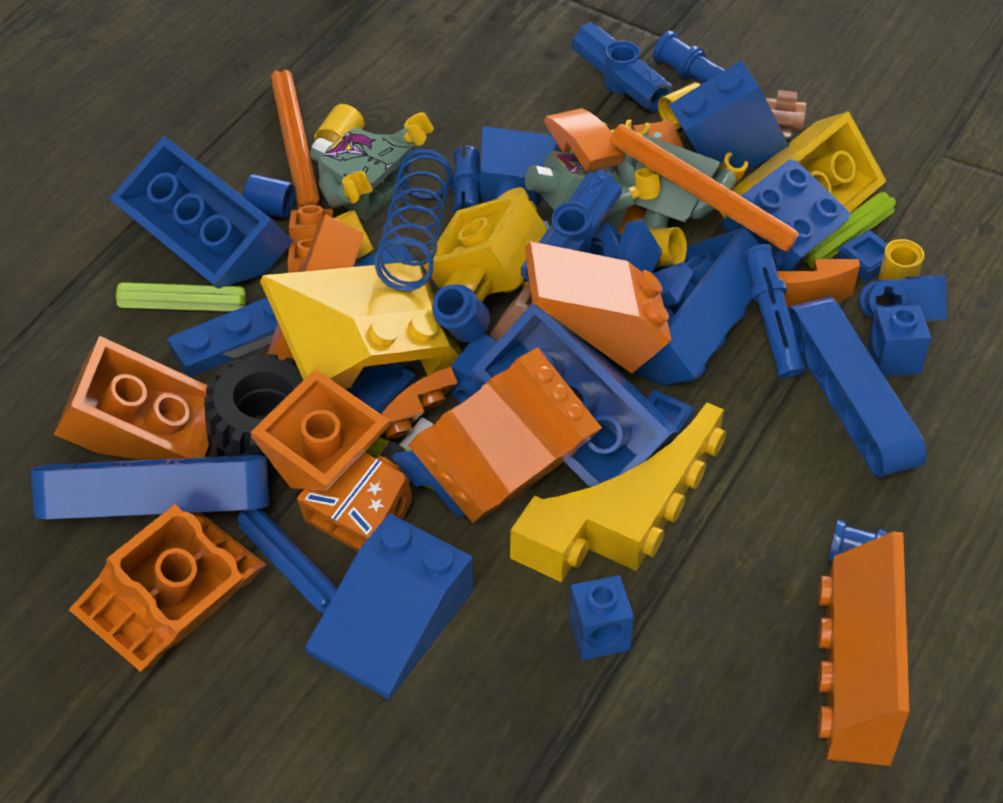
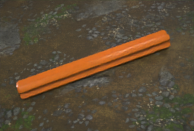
M286 69L282 72L274 71L271 75L272 87L291 177L296 188L298 209L307 205L320 206V197L292 73Z
M624 124L618 125L612 133L610 143L781 250L788 251L796 242L799 234L797 230Z

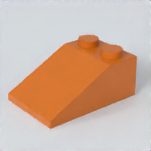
M530 242L524 247L532 303L630 373L635 372L672 341L667 322L669 314L663 305L661 296L662 286L651 272L647 270L641 272L625 260L536 242Z
M99 336L82 364L54 435L97 454L129 459L158 460L205 457L209 446L204 407L207 385Z

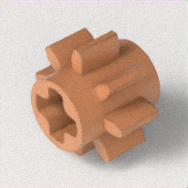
M778 90L777 99L766 98V101L786 140H790L792 132L802 133L807 103L796 101L798 92Z

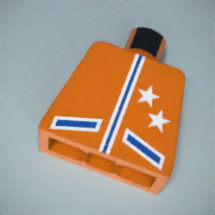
M388 442L376 458L364 452L327 491L304 489L297 497V501L305 522L359 552L362 545L389 513L403 520L411 505L413 497L408 478L401 473V468L392 459L395 453L406 450L397 443Z

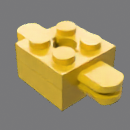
M521 187L513 188L500 195L498 199L464 208L455 213L437 242V253L433 258V273L431 277L440 289L447 285H464L471 289L483 302L489 294L501 291L509 293L517 289L524 282L525 278L521 276V266L526 261L524 247L530 242L538 243L548 230L536 212V205L533 201L529 200V195L525 189ZM426 263L423 266L428 272L429 263Z

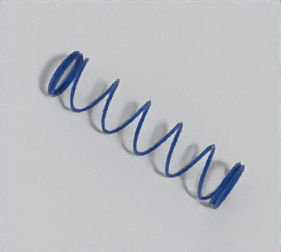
M432 149L414 150L403 158L399 166L396 186L392 192V202L388 208L387 221L383 226V237L378 245V252L375 257V270L378 277L386 286L398 291H412L421 288L429 281L433 273V258L437 253L436 240L441 234L440 222L444 217V204L448 199V187L451 183L452 170L446 158ZM432 159L439 162L445 168L447 181L445 183L438 175L428 171H415L404 177L403 172L414 161ZM416 175H427L440 182L442 188L437 192L424 188H410L405 181ZM400 185H402L405 191L402 192ZM444 193V198L441 200L439 196ZM410 194L419 199L435 198L439 205L430 209L419 205H412L406 200L404 195ZM401 198L407 206L398 209L396 202ZM413 209L418 212L428 213L434 218L435 222L427 226L411 224L400 213ZM438 209H440V216H439V217H437V216L433 213L434 211H437ZM397 215L404 224L393 227L392 219ZM437 225L436 234L433 235L428 229H432ZM402 228L423 230L430 236L431 240L422 243L413 238L400 237L396 231ZM392 233H393V235L396 237V238L387 240V238H388ZM404 243L407 246L419 248L426 255V259L421 262L404 261L396 256L389 246ZM433 243V251L430 253L427 246ZM386 249L395 260L404 265L420 266L429 263L428 272L418 281L408 282L399 280L390 274L385 267L382 253ZM382 270L385 272V274H386L390 279L394 280L395 282H397V283H399V284H396V283L390 281V280L383 274Z

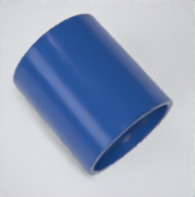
M251 174L245 184L243 197L266 215L287 219L294 207L296 188L293 182Z

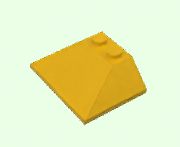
M402 263L384 264L390 274L399 280L408 282L418 281L425 276L421 266H409ZM375 265L263 275L260 280L303 380L317 369L344 389L351 388L363 367L421 360L427 375L451 367L462 353L457 340L436 321L433 315L435 295L429 282L416 290L398 291L386 286L377 275ZM382 270L383 274H384L390 281H392V282H394V283H396V284H399V283L395 282L394 280L390 279V278L385 274V272Z

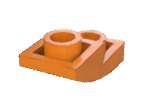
M579 108L545 117L544 123L562 152L572 150L586 173L619 165L624 161L626 153L610 143L612 135L610 129L589 111Z
M307 205L298 210H291L289 236L293 242L289 246L288 273L299 271L300 265L308 256L319 221L325 214L333 218V209H323L317 205Z
M815 259L813 271H777L779 279L784 280L787 287V292L784 294L787 307L828 296L834 298L838 303L853 296L860 262L859 259Z
M452 367L434 372L400 393L380 413L390 420V426L381 435L385 434L387 440L406 435L413 430L411 425L425 410L443 404L446 401L445 395L458 383Z

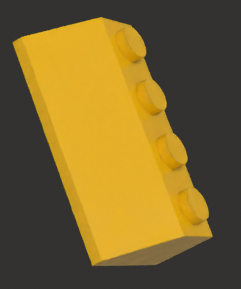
M847 111L814 122L793 139L788 147L772 156L731 191L741 196L786 161L796 160L851 213L887 181L852 116ZM721 213V215L723 216V218H724V220H725V218H726L727 216H726L725 214Z

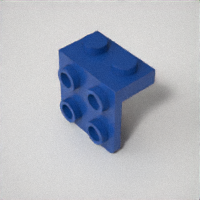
M796 160L786 161L741 195L744 199L797 230L799 233L794 245L788 251H783L749 230L759 245H771L777 271H796L809 252L841 228L850 218L849 211ZM728 216L721 225L727 232L744 227Z

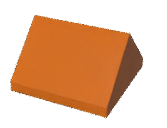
M315 369L251 431V437L290 488L327 491L390 426V420Z

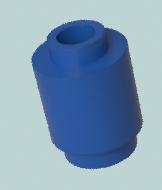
M454 284L447 285L436 293L433 300V315L436 321L453 338L461 342H471L477 340L486 332L490 323L489 311L471 289L464 285Z

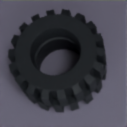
M257 354L247 356L248 360L241 362L239 359H236L229 363L228 370L221 368L215 373V381H209L206 388L207 396L204 397L207 441L209 448H212L214 457L266 456L251 437V431L263 419L252 418V416L270 414L303 381L294 359L287 357L285 360H280L276 354H267V358H258ZM267 458L268 480H272V475L279 474V472Z

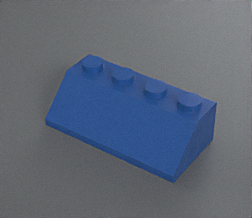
M165 136L160 139L109 198L115 205L218 289L266 274L293 242L270 217Z
M742 227L687 246L684 262L693 272L692 278L680 302L665 308L669 314L667 322L672 341L634 373L662 386L681 381L690 383L704 373L706 370L704 364L713 352L724 345L726 342L725 335L735 323L746 314L745 307L752 299L750 290L754 285L747 260L744 257V251L759 245L749 229ZM603 354V355L605 356V358H606L609 362L614 363V364L620 366L618 363H616L615 361H613L611 358H609L608 356H606L605 354Z
M533 303L472 369L486 384L490 378L507 370L518 357L537 347L540 349L602 427L588 442L577 449V453L565 461L589 487L620 476L647 461L662 450L680 432L591 344Z

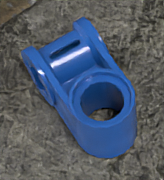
M946 275L906 277V279L869 282L859 293V307L864 315L873 319L876 307L920 305L925 321L948 319ZM889 295L890 304L877 305L876 296Z

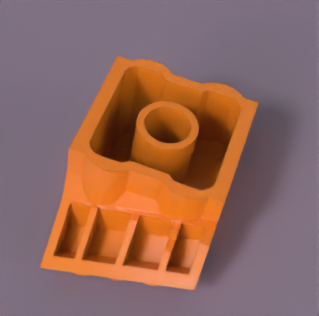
M537 347L518 357L507 370L490 378L479 391L459 406L457 405L444 413L436 424L418 433L408 446L474 524L507 501L515 499L577 453V449L588 442L602 427Z
M174 504L107 558L105 567L99 577L70 607L69 611L142 672L154 665L169 648L179 644L225 605L240 588L249 584L266 564L202 513L184 512Z

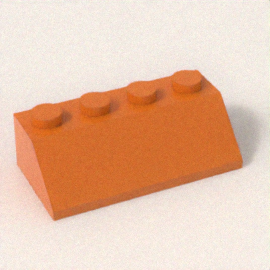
M891 532L834 556L829 576H820L818 605L826 606V618L821 617L819 621L818 648L826 649V661H820L818 692L826 693V706H820L817 733L818 738H826L828 760L891 766L910 712L904 537L902 532Z

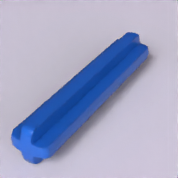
M261 508L241 511L237 517L239 528L317 611L324 614L338 588Z

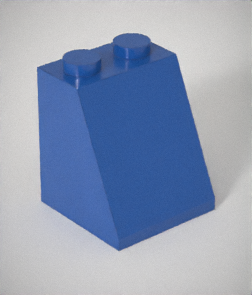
M742 60L669 104L696 153L720 161L721 164L725 155L731 152L733 155L729 164L734 168H741L744 162L747 161L748 167L746 171L789 146L759 85Z

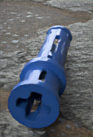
M671 30L659 38L653 50L652 57L654 61L659 64L666 63L678 70V76L685 80L694 78L701 83H705L725 70L706 59L703 49L698 46L690 47L680 41L678 34Z

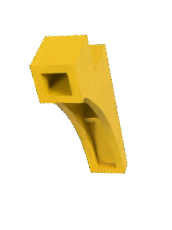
M706 403L691 424L669 445L647 461L620 476L590 488L557 497L541 499L534 495L511 529L510 559L559 582L564 580L572 566L575 568L581 566L588 550L637 571L646 555L653 557L657 553L664 537L663 528L668 520L674 523L678 519L685 504L686 497L684 494L688 488L696 489L704 475L706 469L705 461L709 454L715 457L719 453L726 437V431L721 429L724 409Z

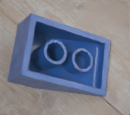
M389 513L357 553L305 646L306 653L390 700L472 594L473 557Z

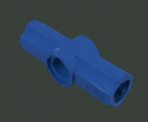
M592 22L581 26L579 32L573 37L572 49L604 74L603 82L608 90L616 93H627L652 113L658 111L659 99L672 93L673 85L640 60V48L636 44L625 40L616 41Z
M598 169L596 172L589 171L568 202L559 205L554 210L552 224L538 243L588 253L592 246L593 235L620 198L622 186L613 179L612 175ZM525 261L521 266V276L529 282L527 262Z

